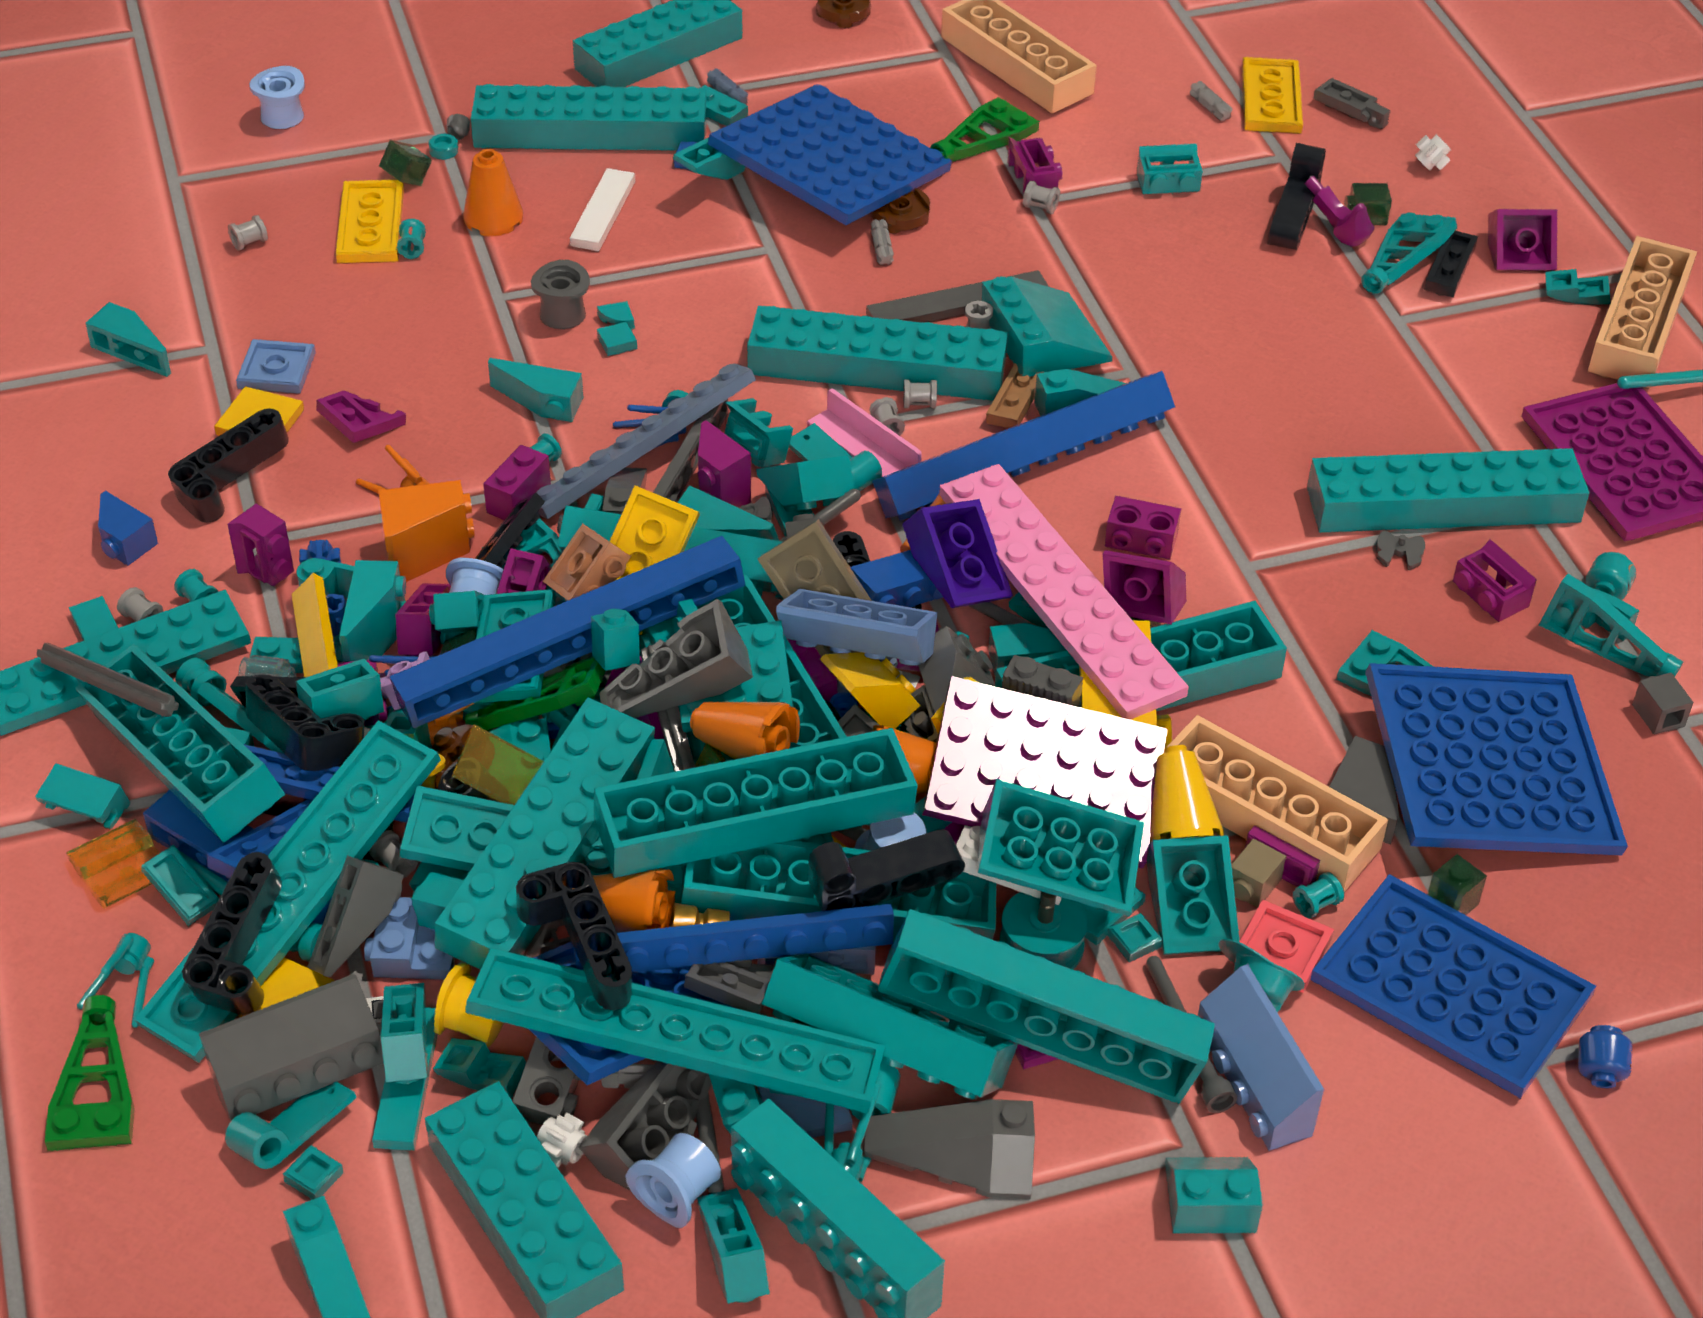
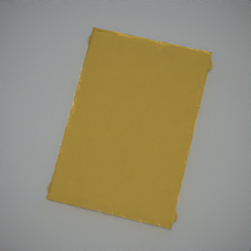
M474 724L469 732L452 777L501 803L515 805L544 761Z

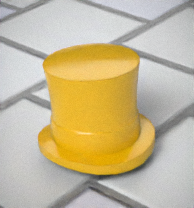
M459 963L449 971L440 988L435 1009L434 1033L441 1035L444 1029L447 1028L485 1042L489 1047L497 1038L504 1022L465 1013L467 999L477 978L470 976L471 966L469 964Z

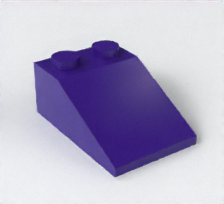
M980 499L923 507L902 524L913 557L951 608L1007 599L1013 596L1006 573L996 554L997 548Z

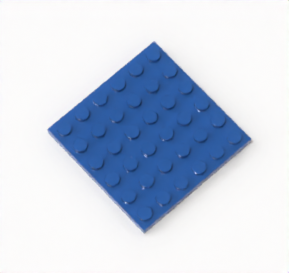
M818 84L709 134L708 138L709 146L844 225L858 220L909 193L914 188H918L950 171L952 160L944 158L940 151L927 147L920 143L917 138L904 134L897 130L894 125L881 121L874 117L871 112L858 108L851 104L848 99L841 98L830 92L827 87Z
M1369 664L1365 673L1410 846L1600 855L1624 854L1628 845L1573 675Z

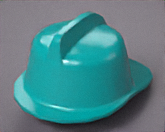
M1226 938L1219 941L1222 953L1234 963L1233 973L1239 967L1248 964L1277 1012L1281 1009L1291 991L1304 989L1305 983L1299 976L1274 964L1245 944Z

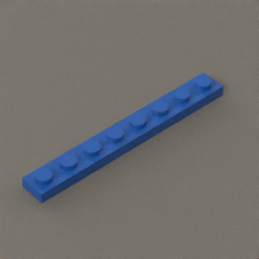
M891 904L620 932L617 934L630 962L632 972L687 967L693 966V964L706 965L893 944L894 912ZM574 949L575 969L583 970Z

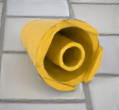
M1186 745L1165 747L1164 753L1157 757L1150 842L1158 839L1224 836L1223 827L1195 752L1188 751Z

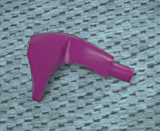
M1314 176L1306 181L1305 185L1315 195L1313 202L1334 228L1333 234L1341 243L1351 247L1358 246L1370 237L1375 228L1368 217L1366 206L1363 203L1357 204L1351 211L1338 200L1329 185L1324 188Z

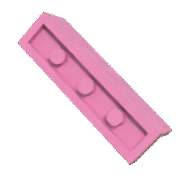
M833 388L827 391V409L807 421V427L815 423L852 457L864 450L872 453L881 465L882 477L921 462L922 453L918 448Z

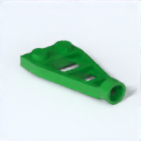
M997 97L978 107L946 138L935 142L930 148L940 151L944 158H949L954 162L1009 144V137L1017 142L1039 131V121L1011 105L1006 100ZM987 122L1002 132L990 135L978 127ZM967 135L976 142L967 144L960 139Z
M593 656L565 667L563 671L543 678L540 698H533L531 696L520 700L496 701L483 707V709L466 714L465 724L474 725L486 734L492 731L493 728L562 709L572 704L582 706L587 697L595 698L606 671ZM559 689L557 693H554V694L545 696L546 694H549V693H551V692H553V691Z
M94 995L86 998L83 1002L82 1022L48 1106L45 1145L48 1151L132 1144L135 1108L114 1022L116 1002L108 996ZM108 1047L109 1064L82 1066L87 1048ZM107 1081L109 1083L111 1091L109 1102L73 1104L78 1087L82 1082Z

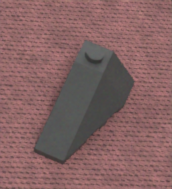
M717 599L683 618L678 623L680 629L666 642L661 639L652 646L654 652L640 665L631 664L599 693L601 703L636 718L722 694L753 678L747 647L723 603Z
M657 1061L605 1113L578 1148L605 1178L630 1190L625 1175L634 1163L641 1160L652 1161L668 1145L673 1136L678 1133L694 1135L697 1126L694 1119L699 1102L707 1097L711 1086L709 1074Z
M990 1099L871 1116L864 1135V1156L910 1172L919 1169L939 1176L938 1181L950 1185L955 1181L976 1188L975 1193L986 1197L1031 1199L1035 1145L1033 1101Z

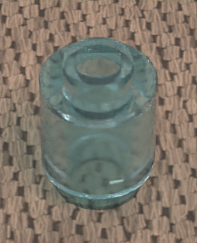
M252 655L251 658L244 657L242 659L238 676L264 674L274 677H295V669L290 667L288 659Z

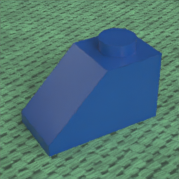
M106 490L100 494L98 528L102 540L101 548L108 557L116 558L129 566L158 544L153 519Z

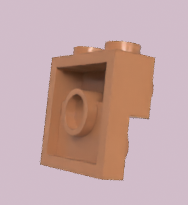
M582 523L543 582L566 600H571L611 583L622 576L626 569V563L631 556Z

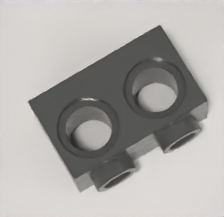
M537 1037L513 1098V1103L525 1120L543 1125L550 1117L557 1119L558 1115L564 1117L566 1113L574 1115L579 1097L574 1092L578 1081L582 1080L567 1066L563 1068L552 1066L550 1063L557 1056ZM544 1093H552L558 1097L551 1105H541L537 1102L538 1097Z

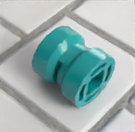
M197 657L184 662L178 669L175 678L176 683L187 693H191V697L201 706L212 705L197 693L203 682H209L223 691L226 690L227 685L226 679L217 671L211 670V667L204 660Z

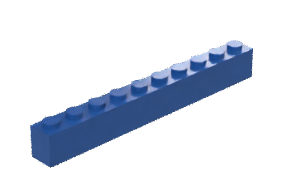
M1160 371L880 477L872 482L885 518L898 516L899 521H902L917 512L916 508L924 505L930 507L940 493V485L997 464H1000L1006 473L1011 472L1012 477L1030 471L1029 464L1038 461L1039 466L1054 462L1058 460L1056 454L1062 451H1066L1067 455H1071L1084 450V443L1093 440L1094 445L1112 439L1111 432L1120 430L1121 434L1139 428L1138 422L1146 419L1148 424L1166 418L1164 412L1175 408V404L1164 373Z
M723 536L714 538L389 676L398 704L414 729L592 652L591 616L603 614L609 609L626 610L639 624V631L676 616L679 601L692 599L697 607L746 586L741 560Z

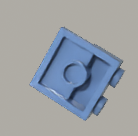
M399 897L397 902L394 903L391 913L375 929L374 938H366L364 957L365 961H371L373 977L444 980L449 971L454 967L455 958L435 949V930L419 926L412 905V897Z

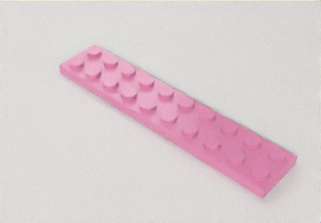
M1000 464L940 485L939 495L946 504L980 499L997 548L996 554L1007 578L1122 718L1131 720L1187 697L1189 686Z

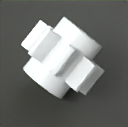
M1437 134L1432 139L1425 135L1416 144L1420 151L1415 156L1428 170H1431L1434 166L1441 170L1451 161L1446 156L1451 151L1450 147Z
M568 1113L564 1117L558 1115L557 1119L553 1117L548 1118L541 1126L537 1135L538 1140L557 1168L561 1163L567 1165L568 1161L574 1164L582 1157L583 1152L578 1147L587 1137L585 1131L581 1129L584 1122Z

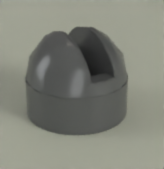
M462 114L450 115L447 118L446 125L448 134L454 136L457 140L467 136L470 130L469 118Z

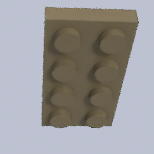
M819 519L758 558V561L783 599H786L800 588L872 601ZM819 644L815 646L821 657L825 654H837V652L830 650V646Z

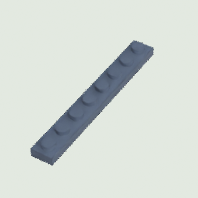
M738 364L724 366L719 370L718 375L709 381L697 384L693 388L694 391L685 397L671 401L668 404V408L658 415H652L644 419L642 425L634 431L620 435L616 442L608 448L594 452L590 456V460L579 467L567 470L563 474V478L554 484L540 488L536 492L545 501L537 513L549 519L564 509L565 505H570L754 382L756 379L752 370Z

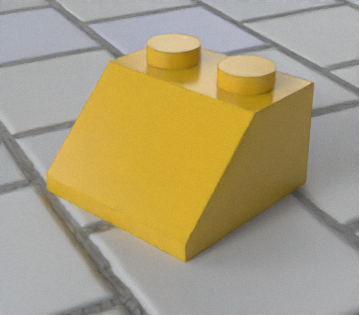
M864 652L825 654L820 658L824 665L878 725L895 729L921 706L911 695L916 691L914 686L903 674L900 675V672L887 658L880 662L878 659L865 657Z

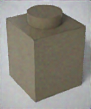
M1253 838L1232 863L1235 897L1258 908L1262 900H1266L1281 881L1286 855Z

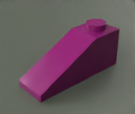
M422 583L397 611L395 617L398 655L419 657L420 653L426 651L428 656L431 657L441 646V632L435 630V625L431 624L429 607L430 604L434 603L433 594L449 593L450 584Z

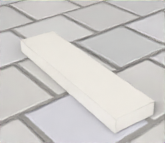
M606 169L570 236V246L594 251L601 249L635 183V173Z

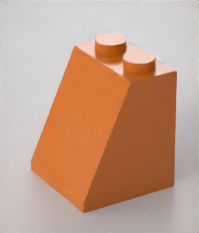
M461 480L378 490L388 561H398L400 576H405L406 582L449 563L455 558L470 553L469 539L475 538L473 518H466V514L472 513L470 493H463Z

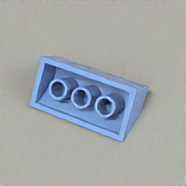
M800 588L780 602L776 608L778 620L782 621L786 639L796 640V644L799 646L815 647L817 644L830 646V650L837 653H850L853 650L864 652L865 657L871 659H885L887 656L898 658L900 663L911 666L924 663L933 654L937 612Z
M1248 964L1241 966L1200 1002L1198 1016L1215 1023L1210 1047L1215 1068L1220 1074L1224 1073L1227 1080L1230 1081L1237 1095L1236 1103L1239 1106L1242 1105L1247 1112L1253 1133L1256 1137H1261L1268 1150L1271 1151L1313 1136L1324 1088Z

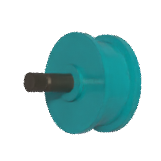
M1042 891L1040 899L1022 892L1014 895L1007 902L1003 910L999 942H1004L1013 948L1034 956L1044 957L1050 962L1073 970L1083 957L1084 939L1088 928L1087 915L1079 902L1063 897L1060 904L1056 905V895Z

